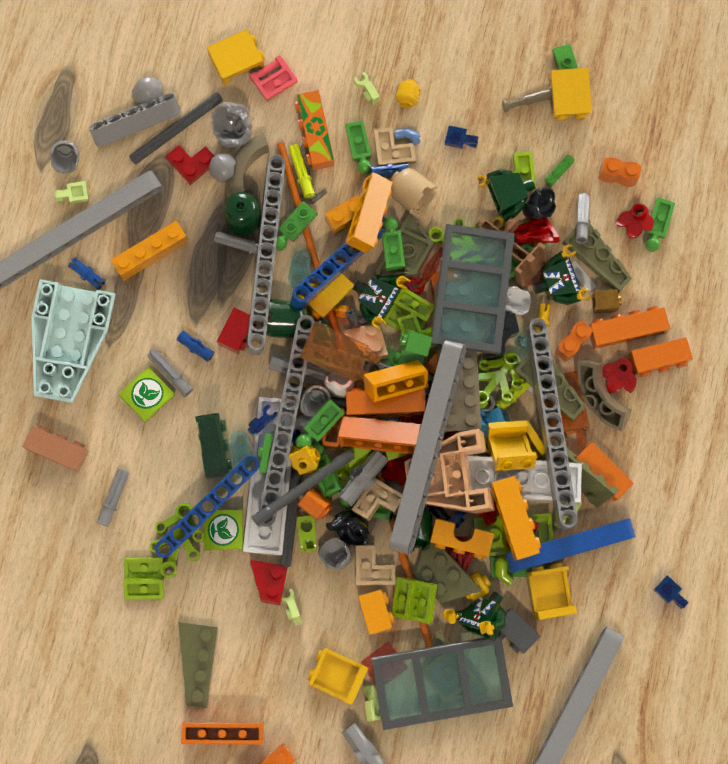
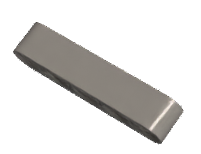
M169 93L90 125L89 131L96 146H104L174 118L181 113L175 95Z

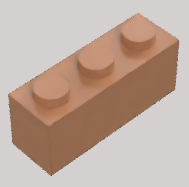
M41 425L38 428L31 427L22 446L23 448L76 472L80 471L89 452L84 448V444L75 440L74 443L66 441L68 437L60 433H56V436L50 434V429Z

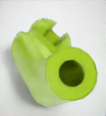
M500 556L495 562V575L507 586H510L514 578L507 573L508 563L506 557Z

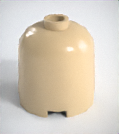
M406 168L400 172L397 171L391 177L393 182L391 196L413 216L420 214L419 209L423 205L427 207L436 195L434 189L438 187L412 168Z

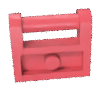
M280 55L275 58V61L262 69L249 74L251 81L256 85L267 102L298 83L297 78ZM278 67L281 68L279 71L272 74L268 78L264 79L263 81H260V78L270 73L274 69Z

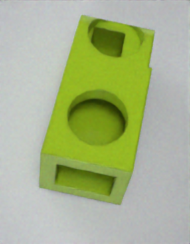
M311 515L297 516L301 553L317 551L315 519Z

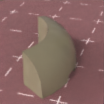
M264 133L251 138L249 142L242 145L233 157L236 160L234 176L225 181L227 199L234 193L245 192L244 182L249 166L260 156L269 152V146Z
M579 360L578 384L581 387L586 405L590 411L592 410L600 418V421L616 430L622 431L627 425L632 409L618 403L608 392L603 379V362Z

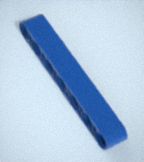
M383 226L377 234L378 241L382 238V233L386 231V228ZM344 243L294 288L290 299L291 305L296 309L306 307L358 260L364 252ZM326 271L330 273V275H325L323 272ZM310 283H314L318 287H312ZM296 295H301L304 299H299Z
M247 456L156 544L155 551L160 557L172 555L259 469L258 459L254 456ZM250 459L256 463V468L251 471L245 468V462ZM234 473L240 474L242 476L241 483L233 484L231 476ZM225 487L228 490V495L225 498H219L216 494L218 488ZM205 501L213 503L212 511L205 512L202 509ZM197 515L199 523L196 526L189 525V516ZM180 528L184 531L185 536L182 540L175 539L174 531ZM164 542L170 546V551L167 554H162L159 550L160 545Z
M629 518L541 543L540 553L514 561L511 552L506 553L505 556L510 573L635 538L636 535Z

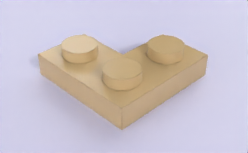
M392 127L374 129L378 166H384L387 163L395 165L416 162L413 143L395 145Z
M376 479L373 487L363 492L352 508V511L370 521L381 505L396 515L403 494Z
M375 545L356 546V586L396 585L395 565H376Z

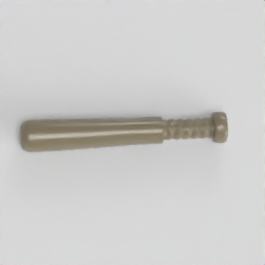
M549 88L525 95L523 98L509 102L504 100L502 101L503 110L507 112L510 108L552 99V89Z

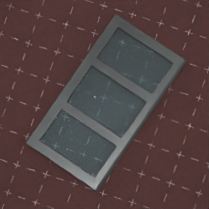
M446 224L431 345L443 346L447 340L466 344V350L500 355L515 233Z
M498 635L496 641L479 638L371 657L370 662L373 667L383 730L513 707L501 635Z

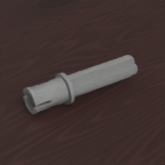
M585 192L578 196V213L575 228L577 229L576 242L579 244L588 242V229L590 228V223L588 222L590 196Z
M216 232L214 237L215 243L249 252V254H257L258 243L255 240L250 241L222 232ZM267 251L261 252L264 256L269 255Z
M156 349L150 351L147 355L148 358L170 381V385H174L183 397L188 396L193 391V388L182 378L183 375L178 374Z
M122 469L117 471L105 504H102L103 509L97 521L98 524L109 527L113 513L117 511L116 505L129 475L127 471Z

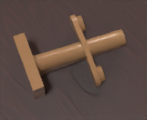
M481 218L476 223V228L500 231L486 218ZM510 218L506 222V229L503 232L513 233L519 226L520 221L517 218ZM491 240L493 243L489 246L487 244L484 245L480 250L481 257L487 260L499 248L504 251L505 242ZM513 242L512 259L519 264L514 270L517 285L521 289L548 262L546 246L541 242L530 253Z

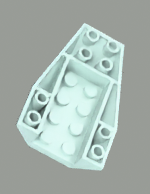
M39 280L31 316L34 396L69 403L74 402L108 332L116 296L115 293L101 290L93 292L62 286L58 282Z

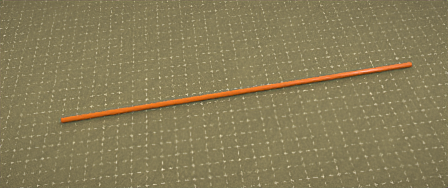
M281 142L277 144L280 156L285 160V174L295 208H297L302 202L285 145ZM308 225L303 231V235L315 270L320 266V262ZM333 309L327 316L336 335L335 342L338 351L346 353ZM380 470L376 478L386 484L382 478V470ZM394 513L392 515L391 521H389L392 532L395 520ZM398 552L405 577L414 579L407 554ZM419 622L426 648H428L432 643L428 624Z

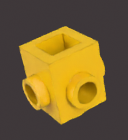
M312 444L310 447L306 445L302 449H299L296 445L292 447L288 456L292 467L300 475L314 472L320 461V454L317 449L313 448Z

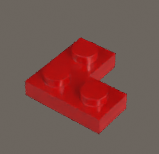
M180 145L165 156L166 160L189 185H192L209 170V164L214 157L205 146L191 158Z

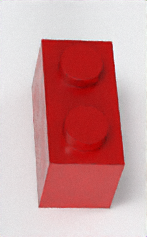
M233 308L217 339L218 345L238 355L241 350L244 351L247 343L250 315L237 308Z

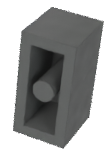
M509 608L506 612V626L500 629L498 635H501L502 639L506 637L511 642L509 646L517 654L519 651L524 654L541 636L512 608Z

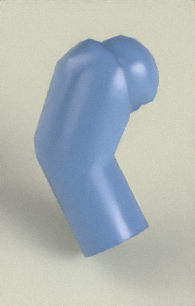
M411 128L394 130L395 139L408 138L413 145L420 143V134Z

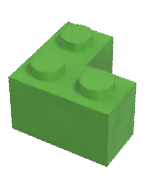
M405 330V333H401L399 344H401L400 352H396L394 357L396 366L415 360L423 364L424 357H428L432 337L410 330Z

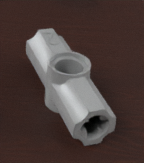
M274 353L268 369L287 375L290 358ZM302 360L293 361L294 367H302L304 365ZM307 364L304 381L324 387V381L329 371Z
M373 450L362 465H358L352 470L350 474L351 479L338 494L339 498L352 506L363 491L373 487L376 482L375 476L388 462L387 458L377 450Z
M355 722L341 732L361 764H385L378 755L377 749L369 739L367 740Z

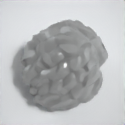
M224 102L217 105L215 112L212 113V133L222 146L237 148L250 141L252 125L250 124V118L247 116L248 110L244 105Z

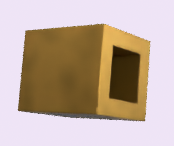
M617 289L594 291L591 295L593 314L616 312L622 304L621 295H618Z

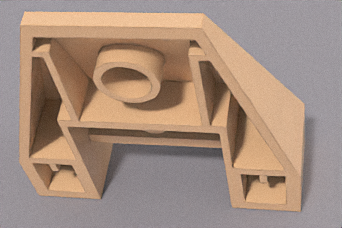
M480 429L459 432L442 441L426 500L427 505L474 514L495 511L492 491L488 488L472 490L467 455L486 452L484 433ZM412 458L404 462L406 478L408 476Z

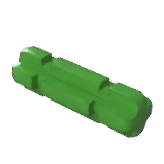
M566 155L551 171V174L545 178V183L553 186L574 163V158Z

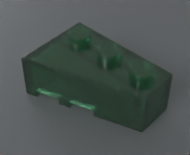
M219 413L195 416L196 422H198V437L201 443L205 477L210 479L226 476L230 473L229 470H233L232 460L227 457V451H230L229 440H225L224 432H227L226 420L222 421Z

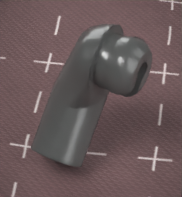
M353 309L346 312L347 319L353 328L361 327V325L367 323L363 315H356Z

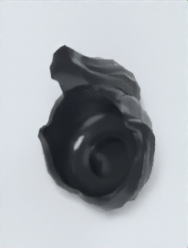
M551 187L537 188L530 195L528 202L525 203V207L522 209L523 215L533 220L551 217L556 209L553 189Z
M350 510L339 512L331 522L326 523L329 531H337L340 539L349 545L357 546L359 544H366L369 541L370 532L367 525Z

